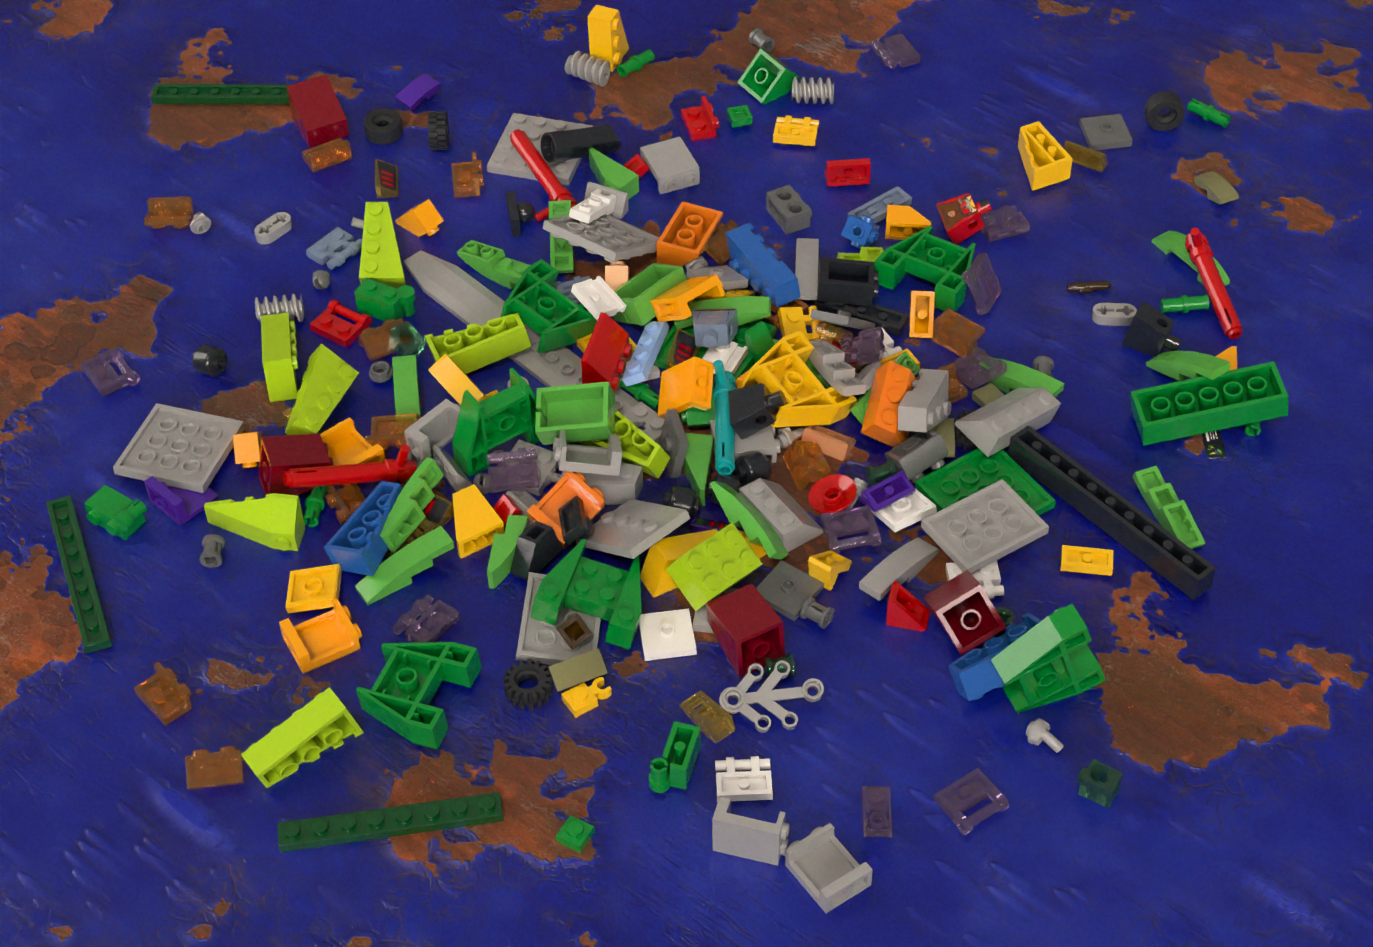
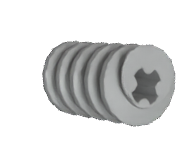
M577 50L574 55H570L566 60L565 72L587 82H593L595 85L605 87L610 77V62L605 61L603 63L601 58L596 60L595 56L589 57L588 53L582 55V52Z
M794 77L792 80V100L795 98L797 104H800L801 99L804 98L805 104H808L810 98H812L813 103L816 104L820 98L822 104H825L827 98H829L830 104L833 105L834 83L832 84L830 78H827L825 84H823L821 77L818 78L817 83L814 82L813 77L810 78L808 83H806L805 77H802L800 83H798L797 78Z
M292 294L290 301H288L286 295H283L281 302L278 301L276 296H273L271 303L267 296L264 297L263 303H260L258 297L255 298L257 321L260 320L261 322V316L289 312L290 321L295 320L296 316L299 322H303L304 305L302 294L300 300H297L295 294Z

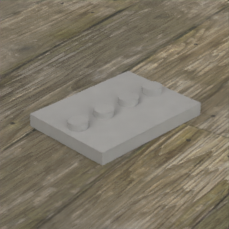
M1003 479L921 521V527L953 562L963 572L968 570L970 573L1048 534L1049 526Z
M630 499L614 511L603 514L601 520L593 524L591 535L585 538L587 540L585 548L634 559L688 521L690 516L686 509ZM577 539V540H576L577 544H578L582 539Z
M529 572L515 660L527 661V659H532L534 663L538 660L541 661V664L554 665L597 649L601 618L563 607L556 625L531 618L535 595L546 574ZM577 612L593 634L571 650L556 627Z

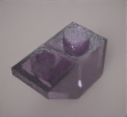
M862 786L861 828L864 837H892L890 786Z

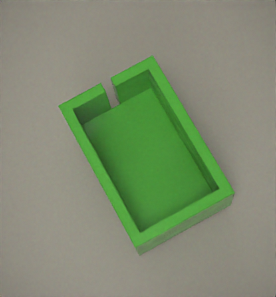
M652 263L614 290L626 304L624 312L618 311L613 316L614 321L645 326L652 322L656 315L650 300L687 280L682 266Z
M609 382L537 388L536 409L538 412H536L535 433L543 445L553 444L554 437L559 438L560 430H565L566 443L606 440L609 434H614L615 393Z

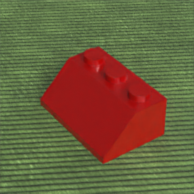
M603 312L600 313L581 359L582 384L609 382L613 391H617L620 383L619 376L624 374L626 369V358H630L632 354V344H629V334Z

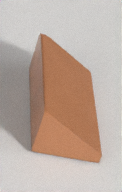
M819 425L805 428L801 439L802 446L841 461L848 456L856 444L854 438Z

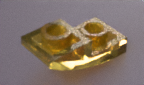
M828 322L820 323L814 329L819 334L820 340H825L830 344L833 341L841 344L842 340H851L853 336L851 331Z

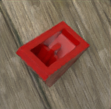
M897 581L893 582L888 600L886 625L920 632L926 631L930 610Z

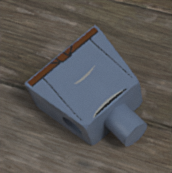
M737 309L692 310L695 346L712 348L714 346H728L738 332Z

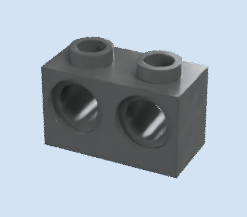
M790 185L766 192V210L786 235L810 227L811 208L803 202L800 194L795 192Z

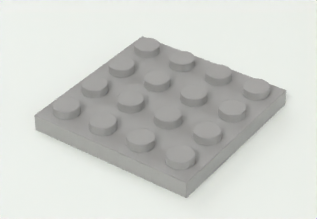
M513 113L487 164V172L537 180L510 141V134L514 130L520 129L524 131L543 157L540 142L544 133L593 126ZM582 158L553 163L546 161V163L560 183L569 186Z
M605 214L589 224L573 219L568 215L544 220L543 229L551 232V236L568 240L569 244L584 247L588 253L599 254L606 261L613 263L622 259H630V257L643 256L646 253H655L657 251L656 243L660 238Z
M156 403L113 466L114 474L143 481L153 476L159 482H165L167 486L204 493L234 447L233 435L244 431V421Z

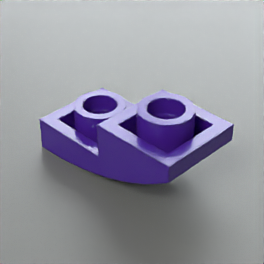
M425 73L400 91L396 99L413 112L424 98L429 100L442 85Z

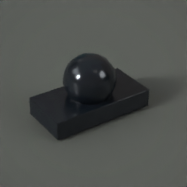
M508 191L506 193L511 232L513 237L521 236L520 223L530 222L534 218L535 209L528 202L517 204L515 192Z
M575 496L558 509L563 541L568 545L577 539L589 537L593 531L592 521L589 517L585 516L583 500Z

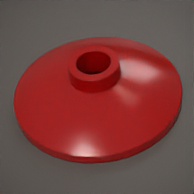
M829 475L820 479L812 486L808 494L810 506L819 513H837L847 508L854 501L857 487L855 482L846 475Z

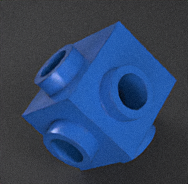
M849 215L841 236L850 239V244L855 247H871L879 237L878 230L880 226L874 224L875 220L869 216Z

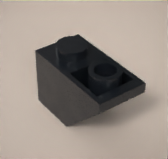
M534 521L518 537L510 569L513 576L528 581L529 572L539 573L562 550L553 527Z

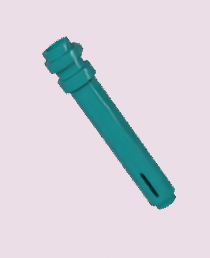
M716 360L713 363L716 373L713 379L715 468L720 475L728 476L735 469V431L730 425L729 391L736 389L737 381L732 372L724 369L723 362Z

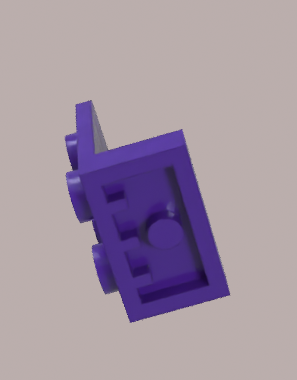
M153 476L144 481L150 502L180 526L203 511L205 503L214 502L219 499L218 494L209 487L204 493L167 486L165 482H159Z

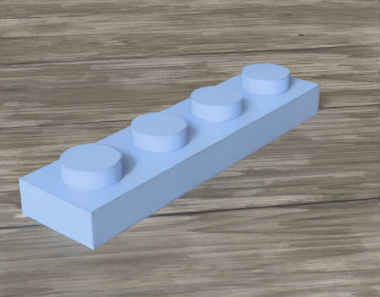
M653 321L645 326L622 377L626 386L647 381L670 328L667 321Z

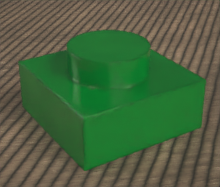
M747 105L727 108V116L732 128L752 124L753 117Z
M570 815L557 833L556 842L581 853L595 833L594 826Z

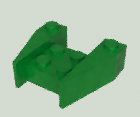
M929 226L885 249L875 260L874 271L879 272L877 284L893 290L908 273L936 284L934 307L954 314L964 303L973 267L976 243H972L966 249L933 236V227Z
M542 259L526 268L505 301L501 317L518 313L524 324L541 335L537 349L539 354L577 343L578 339L592 334L597 320L583 304H576L554 288L558 270Z
M513 368L509 369L511 387L485 400L478 402L468 390L464 391L452 448L454 460L468 477L490 467L488 450L519 434L528 443L536 444L540 442L535 433L536 412H538L536 409V396L525 380Z
M582 539L542 579L534 598L531 618L556 625L563 607L610 621L605 642L630 650L642 612L639 556L634 558L630 571L622 570L583 557L587 540Z
M1073 604L1055 610L1054 613L1044 618L991 659L1005 684L1003 690L1017 714L1083 693L1106 681L1101 666L1087 643L1092 641L1088 628Z
M455 642L383 643L381 648L386 665L371 690L361 687L356 688L362 710L410 742L438 749L449 728L444 709L433 707L429 704L442 680L472 687L482 668L477 648Z

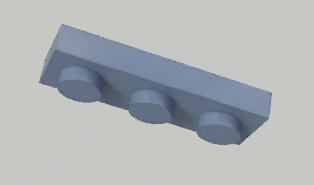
M897 186L847 213V220L849 215H858L860 217L866 215L875 220L874 224L887 218V205L909 206L912 204V197Z

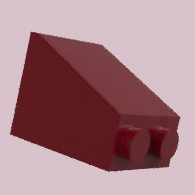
M326 74L286 86L292 119L309 148L349 136L347 119Z
M320 433L261 437L258 477L265 497L266 494L272 493L299 495L314 488H290L285 486L283 473L290 468L333 465L332 457L328 456L327 443H323Z
M968 570L923 596L933 615L961 655L1007 628L982 585Z
M753 584L739 588L706 603L708 623L739 679L746 676L749 666L754 663L760 664L764 668L785 659L783 621ZM752 669L751 673L758 671V669Z

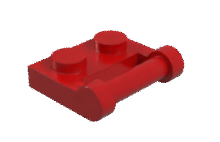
M333 299L329 302L327 309L310 323L311 331L347 348L370 326L372 318L367 314L361 315L341 305V302ZM336 314H340V315H342V316H344V317H347V318H349V319H351V320H353V321H355V322H357V323L354 325V324L349 323V322H347V321H345V320H343V319H341V318H339V317H337V316H335V315H336Z

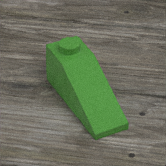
M594 148L589 149L590 167L600 185L628 193V200L639 192V175Z
M685 433L689 445L682 468L692 489L696 491V497H700V506H705L706 490L714 455V435Z

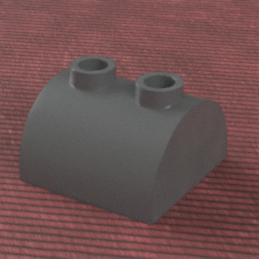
M929 430L928 432L915 433L884 455L896 473L903 471L908 480L915 483V481L925 476L923 471L929 467L932 470H936L945 464L943 458L948 456L949 453L941 435Z

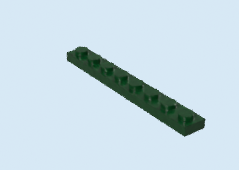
M155 84L151 99L153 104L290 105L286 86L292 84Z
M71 495L47 501L46 505L85 652L87 654L111 647V640Z
M500 792L279 822L280 852L501 822L503 821Z

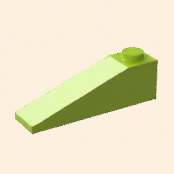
M272 493L266 494V497L262 499H255L253 496L246 497L245 501L240 502L229 499L204 504L207 521L212 525L273 549L283 551L299 550L306 528L299 496Z

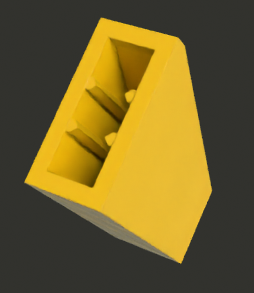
M446 354L428 369L460 405L466 390L478 402L487 399L475 383Z
M475 484L452 494L458 556L462 559L491 545L494 533L504 534V525L501 518Z

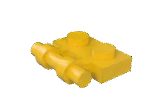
M790 115L777 117L773 143L815 146L819 120H812L811 117H804V119L792 118Z
M817 306L808 307L809 315H803L802 307H780L778 317L782 338L801 331L808 341L825 340V334L821 331L820 326L822 321L814 320L810 317L812 309L817 310ZM806 325H811L812 333H807Z

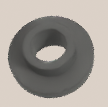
M384 361L373 363L369 370L370 379L378 383L388 381L393 375L392 368Z

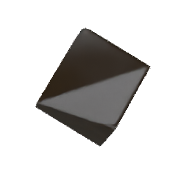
M577 612L556 627L571 650L593 634Z

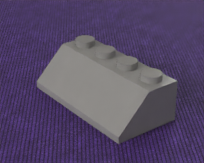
M1044 387L1017 388L957 420L955 425L989 457L1009 446L1010 438L1026 426L1036 431L1050 423L1061 403Z

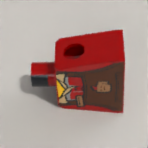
M969 193L936 204L946 231L953 244L956 245L983 229L985 225L981 215L992 210L987 198L975 203Z

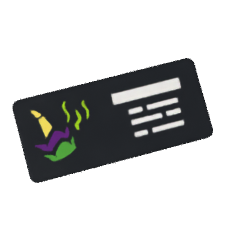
M1220 430L1202 433L1207 458H1226Z

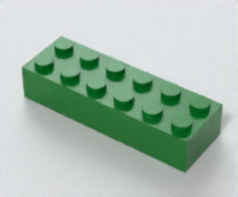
M1273 361L1230 370L1214 380L1202 376L1131 391V411L1143 446L1288 416L1289 396Z

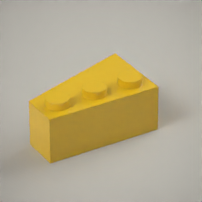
M595 5L588 15L590 56H595L596 60L601 58L603 63L609 61L610 71L613 72L617 65L621 64L622 58L629 50L619 10Z
M1039 121L1020 127L1018 150L1032 191L1070 179L1073 158Z
M717 529L662 538L649 548L640 579L653 598L678 588L665 569L677 558L717 533Z

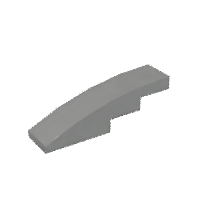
M797 238L795 276L798 278L799 300H817L819 239Z
M825 340L809 341L814 347L809 359L821 376L843 396L866 393V384L855 378V368L844 361L845 352Z
M918 537L891 553L875 566L859 582V589L880 601L891 590L893 582L897 581L901 585L905 581L909 583L939 553V549Z

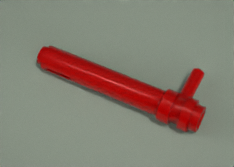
M520 129L514 130L510 134V141L550 197L549 200H571V208L578 204L577 201L572 197L570 191L563 187L526 133ZM549 206L534 215L537 222L549 216Z
M1192 228L1190 234L1185 238L1187 252L1190 253V259L1197 267L1225 336L1229 337V339L1239 338L1242 335L1243 327L1214 262V254L1209 246L1208 239L1198 228Z
M404 444L400 447L396 459H384L383 462L290 468L288 471H284L283 482L285 486L290 488L381 481L395 483L397 480L406 482L417 470L414 460L407 458L410 447Z

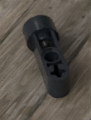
M611 125L546 132L541 137L540 147L544 159L548 163L589 157L590 148H594L602 154H610L621 147V142Z

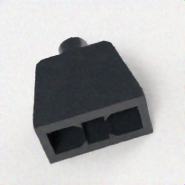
M1143 301L1133 317L1122 345L1156 357L1163 347L1177 351L1182 340L1170 334L1175 324L1174 321Z
M763 383L729 391L730 425L741 440L770 426L776 421L775 408L786 404L784 393L781 390L771 393Z

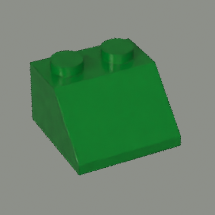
M760 48L737 83L759 102L767 104L788 94L792 88L793 78L796 77L798 79L799 76L774 55Z

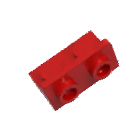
M706 96L701 97V106L681 109V117L692 142L715 138L716 128H719L718 117L713 115L712 103H708Z
M870 158L826 161V169L824 170L826 186L870 184Z

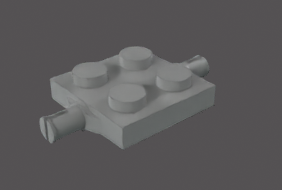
M519 439L507 455L496 450L491 454V460L502 463V466L496 473L497 481L518 489H525L529 493L540 496L546 486L551 482L557 483L560 479L561 474L556 473L559 467L558 462L554 461V452Z

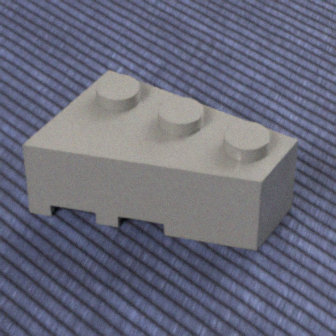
M920 369V379L914 380L912 383L913 391H907L898 406V430L928 432L948 418L951 413V402L948 401V370Z
M621 462L619 476L579 472L586 479L585 483L591 489L596 487L605 496L603 498L605 505L624 504L630 499L638 500L643 488L642 466ZM565 471L562 472L560 479L564 476Z

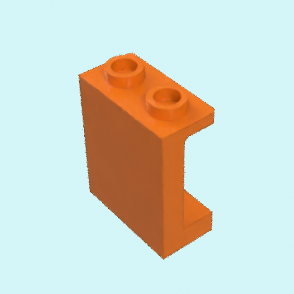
M565 471L564 476L536 505L533 504L527 510V516L531 521H538L553 527L563 549L568 544L563 541L558 509L575 496H578L583 500L585 516L589 517L592 521L605 507L603 499L605 496L596 487L591 489L585 483L586 479L579 472Z

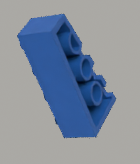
M750 223L726 232L731 259L729 266L747 278L748 284L753 287L754 291L759 292L764 297H770L771 303L775 307L800 298L798 278L782 260H778L772 248L766 249L763 244L764 239L760 234H753V226Z
M381 481L324 546L332 564H340L342 571L369 576L375 574L388 550L380 534L389 512L402 491L399 483Z
M1027 612L1021 616V623L1016 626L1011 623L1006 626L1007 628L1004 629L1005 633L1000 637L992 636L984 641V648L981 650L972 649L948 665L957 692L968 701L980 699L984 696V693L994 688L1005 686L991 659L1042 620Z

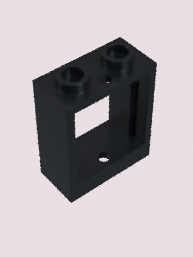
M820 257L817 301L872 306L873 297L878 296L879 286L877 284L879 272L874 271V262Z

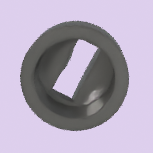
M324 270L315 271L312 274V283L316 289L323 290L329 286L331 276Z
M478 473L474 477L473 484L482 494L492 491L493 479L488 473Z

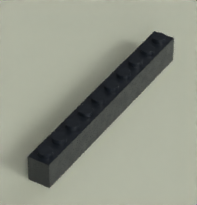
M1026 426L1010 438L1008 455L1021 468L1191 599H1197L1211 588L1216 570L1215 566L1031 427Z

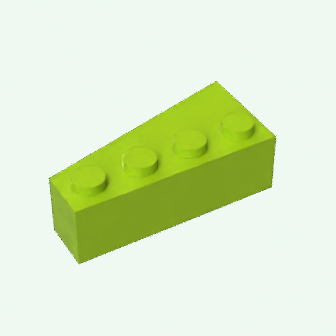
M366 202L359 271L360 284L366 278L398 289L406 285L389 204L388 202Z
M289 312L261 316L262 363L270 402L297 399L296 369H298L295 321H290Z
M518 313L490 319L485 325L469 324L467 329L456 332L453 329L445 330L444 335L435 337L433 334L424 335L435 363L446 354L465 374L532 347L525 326Z
M322 343L309 357L307 370L304 372L303 382L297 393V400L292 408L285 430L287 435L318 433L359 374L358 371Z
M615 409L614 435H619L622 449L621 462L642 466L643 472L659 479L670 460L669 455L660 445ZM608 439L583 441L580 443L585 446L607 448Z
M329 687L324 692L317 694L303 708L295 711L282 724L274 727L261 740L252 744L241 756L264 786L268 788L298 771V765L301 763H312L320 758L319 754L331 746L337 749L344 745L343 739L352 734L358 737L364 732Z

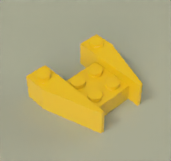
M801 331L780 339L750 368L740 386L743 388L763 383L771 393L780 390L784 393L786 404L778 407L780 410L776 415V421L771 424L772 427L830 425L845 419L850 412L849 409L857 401L854 395L843 396L833 387L825 389L805 363L814 347Z

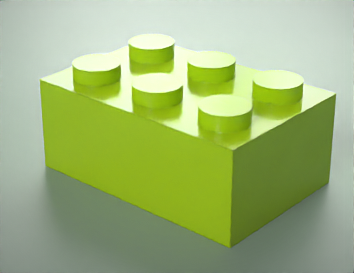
M732 522L677 558L665 570L693 609L697 611L706 605L707 602L712 601L749 576L762 563Z

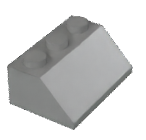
M759 478L739 488V494L745 497L762 514L778 535L787 552L823 533V529L780 484Z

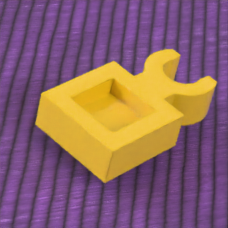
M599 677L593 681L591 686L588 687L583 682L563 692L561 696L564 704L574 717L577 718L598 707V699L604 700L612 695L610 686L605 689H599L605 685L604 678Z

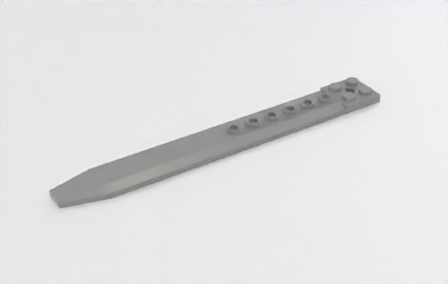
M421 250L404 260L405 267L423 292L466 325L473 323L485 325L488 320L501 317L505 301L458 266ZM524 324L532 347L508 357L547 387L582 384L581 358L565 346L539 354L537 349L541 335ZM618 387L617 391L614 390L615 409L629 419L637 428L643 427L645 430L642 431L659 444L665 419L658 417L655 411L643 402L635 400Z

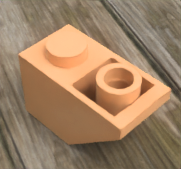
M624 261L610 262V266H605V282L613 291L630 280V267L625 266Z

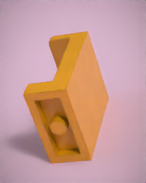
M717 274L692 277L650 300L658 322L682 320L692 316L687 304L688 301L694 298L699 300L722 298L725 296V292Z
M694 356L661 373L658 417L665 419L667 409H676L679 418L680 412L691 407L704 411L710 409L714 372L713 363Z
M350 417L320 434L323 443H327L328 456L332 457L333 465L383 462L385 459L384 449L379 444L372 446L355 430L354 421ZM343 484V486H344L346 489H347L348 487L354 485V484Z
M338 599L332 600L333 610L296 626L292 625L289 618L279 622L282 637L303 674L361 649L359 638L362 637L361 631L357 623H351L350 620L352 618L347 606H341Z

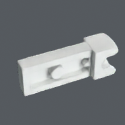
M597 189L591 192L589 198L572 207L569 217L589 224L604 214L609 215L614 211L616 195L605 196L601 194L602 190Z

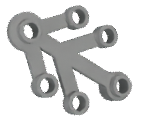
M781 660L775 664L774 671L757 692L746 693L753 682L761 680L764 674L763 667L760 664L754 663L749 666L746 676L737 687H728L722 691L719 703L721 708L727 713L735 714L740 712L755 724L756 730L760 733L769 731L771 719L767 715H760L748 704H760L780 719L785 729L792 730L797 726V715L794 712H788L775 701L805 698L809 702H816L821 699L824 686L820 680L811 678L804 682L803 687L773 690L782 678H786L790 673L789 663ZM779 666L786 667L787 671L785 673H780L777 670V668ZM758 669L761 674L753 676L751 670ZM810 688H814L817 691V694L811 696L808 694L807 690ZM734 697L738 702L735 705H731L728 699ZM792 717L795 722L791 725L787 724L785 718ZM760 720L767 721L768 726L764 728L760 727L758 725V722Z

